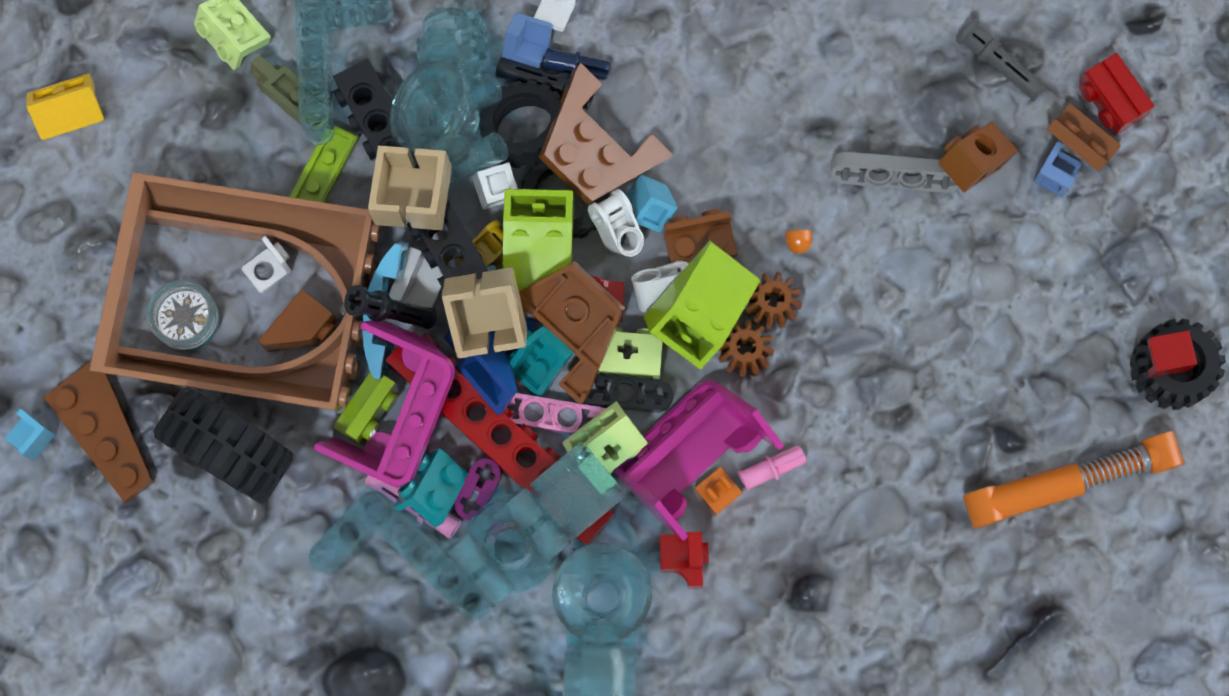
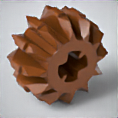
M776 272L774 281L770 280L767 273L762 274V284H758L749 300L752 303L746 307L747 313L758 312L753 320L755 324H759L763 318L767 320L766 329L771 330L773 321L777 322L780 329L786 326L785 318L794 322L797 315L793 310H800L802 307V302L795 299L801 295L800 288L790 289L794 282L791 277L784 283L780 282L782 277L780 272ZM771 295L778 296L776 307L769 306Z
M746 320L744 329H741L739 323L736 322L732 329L733 333L730 332L725 343L719 349L725 352L719 356V363L731 361L726 371L731 374L738 367L740 368V378H745L746 369H750L754 377L758 376L759 368L757 365L767 369L770 362L765 357L773 356L775 351L773 348L767 347L773 340L772 336L760 337L765 327L759 325L753 331L751 330V320ZM748 343L752 346L750 352H746L744 355L739 353L740 346L738 345L744 347Z

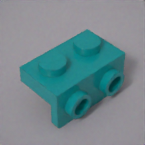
M543 325L534 333L530 330L527 331L526 347L514 351L508 357V361L513 375L536 396L542 397L548 392L574 352Z
M440 448L428 455L424 453L413 480L399 487L397 494L400 496L394 508L401 511L410 506L435 528L444 523L465 483L468 472Z

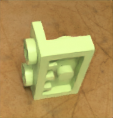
M208 0L198 7L194 21L198 34L202 38H206L216 50L219 58L227 62L233 70L241 66L243 57L269 44L271 38L269 33L239 0Z

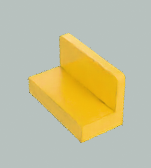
M90 73L28 92L26 95L27 110L42 140L104 120L103 112L95 96V84Z

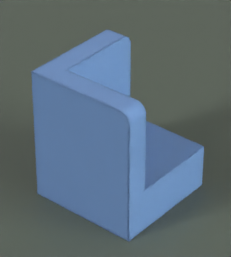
M516 12L505 33L502 57L539 68L545 58L547 48L550 47L553 25L549 22Z
M1058 140L1033 182L1063 198L1072 185L1075 175L1081 167V162L1061 152L1060 149L1064 143Z

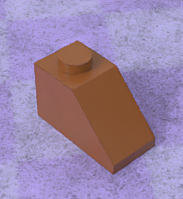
M301 289L258 342L268 352L316 347L320 341L324 342L332 335L336 329L334 324L337 322V319L333 313Z

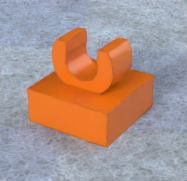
M722 467L718 468L694 488V491L715 516L743 493Z

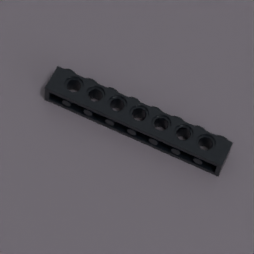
M367 58L332 76L337 85V89L333 90V94L341 108L348 106L352 114L347 119L356 135L362 132L367 141L363 142L362 146L371 161L376 159L378 146L409 148L415 168H419L414 155L415 148L419 149L369 59ZM363 99H371L366 105H358ZM378 125H386V127L382 131H373V129ZM448 199L443 230L412 228L410 222L407 223L415 241L423 240L427 249L423 250L422 253L430 268L433 269L437 266L442 274L437 279L442 290L446 278L476 273L478 280L482 278V272L488 271ZM438 231L448 232L440 240L432 239L433 235ZM452 259H463L459 266L448 267V263Z

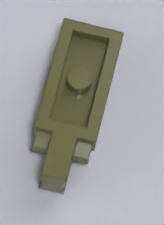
M260 55L250 63L249 72L258 80L256 85L260 88L261 92L309 133L332 113V105L286 65L281 67L276 64L273 67Z

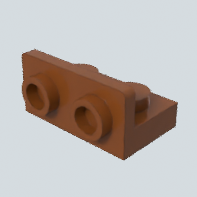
M1071 104L1047 127L1050 133L1098 172L1101 171L1121 147L1120 143Z
M711 209L703 212L701 217L689 219L688 216H678L670 219L668 224H664L663 234L670 263L684 261L689 264L709 241H712L732 258H736L737 250L730 224V211L721 212V209Z

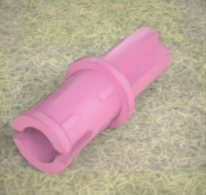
M795 446L773 457L766 455L764 461L744 470H739L738 475L745 490L749 491L751 488L771 479L779 480L780 475L804 465L807 461L800 446Z

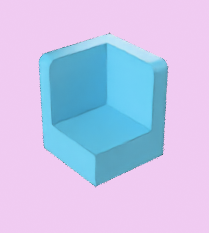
M641 174L626 194L632 205L633 214L638 225L659 233L678 208L666 184Z
M19 408L16 414L21 419L5 439L17 448L20 454L34 461L56 435L31 414Z

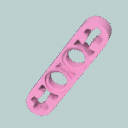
M516 393L508 406L516 407L515 400H522L519 406V419H513V416L510 418L517 426H521L524 423L529 428L572 435L581 427L582 411L589 412L587 419L592 420L606 409ZM536 403L543 408L544 414L540 420L532 422L525 418L524 411L528 405ZM570 409L576 413L577 421L573 426L563 427L559 424L558 415L562 410Z

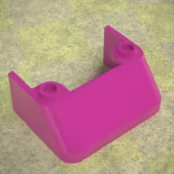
M374 320L362 322L360 329L402 347V360L405 366L415 372L392 433L386 431L375 433L369 441L367 440L364 450L337 437L315 443L313 450L391 486H402L412 481L417 473L453 382L455 369L451 360L428 339L385 320L379 322Z
M707 380L693 388L643 435L648 444L635 457L627 459L616 467L614 472L663 525L684 541L689 536L677 523V520L683 516L687 507V501L681 493L729 448L736 453L749 452L762 439L779 451L784 445L756 408L716 381Z

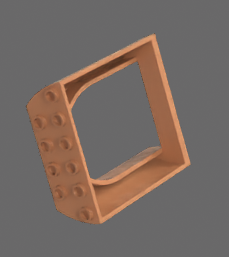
M132 172L89 371L339 411L343 407L346 408L352 380L357 381L360 372V360H356L358 347H364L362 329H360L363 322V314L356 317L349 315L345 310V316L339 326L317 348L292 361L264 367L239 366L119 346L145 223L263 242L261 238L266 236L270 243L275 244L279 242L280 245L294 249L319 264L335 281L344 303L345 295L352 286L360 285L364 286L367 290L369 289L373 275L379 266L375 259L377 242L381 234V225L374 224L368 209Z

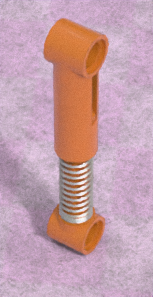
M1170 431L1141 441V445L1137 448L1128 449L1126 452L1122 451L1121 454L1116 453L1115 456L1111 454L1109 457L1099 458L1098 461L1093 460L1092 463L1087 461L1086 464L1082 463L1080 466L1072 462L1005 484L982 488L967 493L962 497L972 527L977 529L1018 514L1085 494V489H1089V486L1094 488L1096 484L1100 487L1101 482L1106 485L1107 481L1110 483L1112 479L1117 481L1118 477L1123 479L1124 475L1129 478L1130 473L1135 476L1136 472L1140 474L1141 471L1157 474L1185 464L1174 431Z

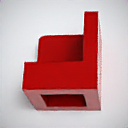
M1189 330L1151 337L1147 341L1153 367L1147 371L1149 378L1189 371L1198 364Z

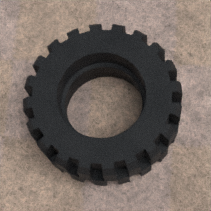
M190 387L179 390L154 428V438L260 504L270 498L293 462V453L281 443L240 416Z

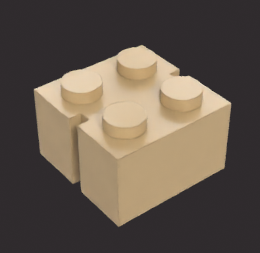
M378 146L368 204V211L374 224L406 227V221H409L412 228L443 230L452 170L447 152L415 148L414 155L419 165V168H415L409 148Z
M513 267L482 272V278L478 280L476 273L445 279L442 300L457 359L488 354L490 331H495L493 345L495 352L526 347L528 328Z

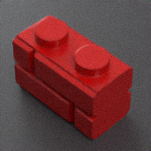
M1118 53L1111 55L1087 70L1079 80L1081 84L1079 89L1083 98L1089 103L1093 101L1100 111L1098 117L1102 125L1106 129L1112 128L1116 135L1144 119L1155 107Z

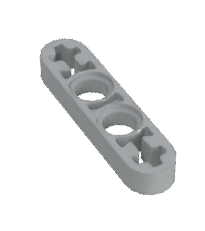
M840 152L831 159V177L834 181L841 184L950 193L959 188L938 164L940 160L857 152ZM882 168L887 170V172L877 174L871 170ZM909 171H916L921 173L918 176L905 175V173Z

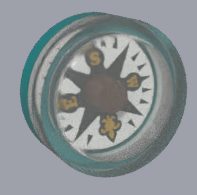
M176 280L163 285L153 294L147 308V321L152 333L167 347L177 351H193L203 347L214 337L219 326L220 314L217 303L205 288L193 281Z

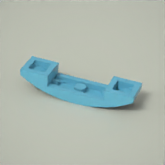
M409 242L395 243L377 267L368 291L374 292L379 290L388 293L390 278L397 279L404 276ZM363 315V322L370 321L367 315ZM362 330L364 351L373 378L381 379L383 375H388L389 365L385 360L392 352L393 343L380 340V337Z

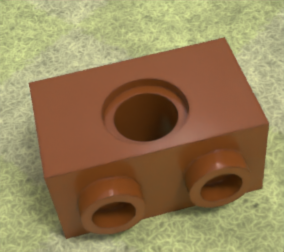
M992 121L982 128L975 125L962 138L960 136L955 137L944 147L947 153L938 164L962 192L965 193L999 171L1018 150Z

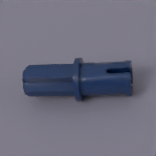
M547 48L543 69L571 74L572 70L582 63L597 79L606 80L610 71V63L604 60L581 56V52L578 51L576 54Z

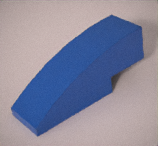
M449 329L444 339L455 351L451 332ZM490 331L488 354L460 358L456 367L493 411L500 415L517 393L508 358L504 351H494L495 334L493 331Z

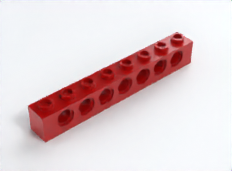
M426 333L421 336L439 348V345ZM398 346L385 361L411 385L415 372L405 366L402 360L403 348ZM449 355L448 358L453 363L455 369L452 383L461 385L462 390L458 397L445 399L440 413L485 455L495 461L510 478L587 548L615 518L614 514L610 511L614 505L601 493H598L596 496L590 493L585 488L588 481L574 469L570 473L560 465L563 459L549 446L545 450L542 449L535 442L538 436L527 425L523 423L521 427H518L510 419L514 414L507 407L502 414L497 415L456 367L458 362ZM474 406L486 408V416L481 421H471L468 417L469 411ZM506 428L511 431V439L506 444H496L493 441L494 433L498 429ZM525 451H532L537 456L535 464L528 468L521 467L518 464L520 454ZM557 474L562 478L561 486L557 490L549 491L543 487V480L547 475ZM574 497H582L587 501V508L580 514H573L568 510L569 501Z

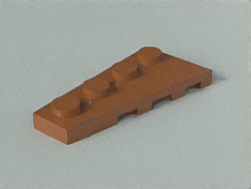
M89 361L43 398L121 499L128 503L153 484L154 480L140 447L135 441L130 424L119 404L112 383L107 374L89 371L91 361Z

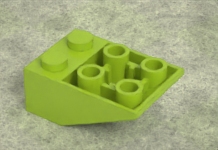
M505 189L503 269L513 267L519 291L572 263L573 190Z
M709 241L643 317L651 334L701 370L723 346L761 280L716 244Z

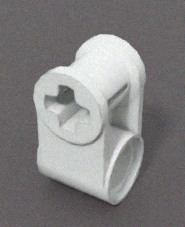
M620 189L612 191L611 196L598 204L592 203L588 206L589 216L595 224L603 245L607 250L629 257L637 255L642 250L644 236L633 214V208L629 199ZM625 233V241L621 245V237Z
M675 261L660 267L644 269L633 274L631 281L639 310L647 312L688 266V263Z

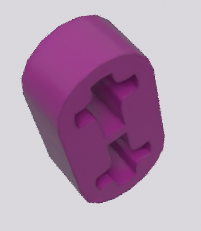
M487 458L480 459L471 467L465 483L455 500V510L462 519L476 521L485 513L502 477L501 470L495 461ZM487 466L492 467L491 473L495 478L493 481L487 479L481 489L477 487L481 479L477 471L479 469L485 470ZM476 491L479 493L476 504L480 507L478 511L471 510L469 514L464 513L465 507L461 503L464 499L470 500Z

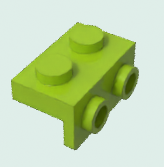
M370 372L335 422L334 428L360 446L363 445L366 439L369 441L379 428V419L385 411L389 412L399 397L397 394L399 388L396 383L384 375L381 379H375Z

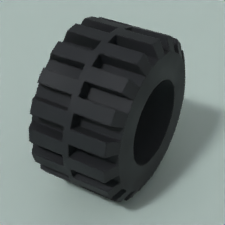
M1175 319L1167 320L1163 325L1160 323L1140 340V343L1135 346L1132 352L1135 356L1130 359V367H1135V370L1131 373L1132 381L1138 380L1140 383L1136 387L1138 392L1145 391L1148 394L1145 398L1148 402L1152 403L1156 400L1159 402L1158 407L1166 409L1172 406V410H1180L1184 406L1187 408L1209 396L1219 386L1218 380L1224 376L1225 372L1220 367L1226 363L1225 355H1219L1218 353L1223 347L1220 341L1217 343L1213 342L1211 338L1215 334L1211 330L1206 333L1203 332L1202 328L1204 325L1199 322L1190 325V319H1181L1177 323ZM1189 330L1198 363L1193 367L1191 380L1189 382H1180L1174 380L1169 375L1149 378L1147 371L1153 367L1147 341L1151 337Z

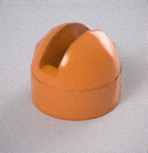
M812 230L785 232L786 244L793 253L802 254L811 247L813 241Z

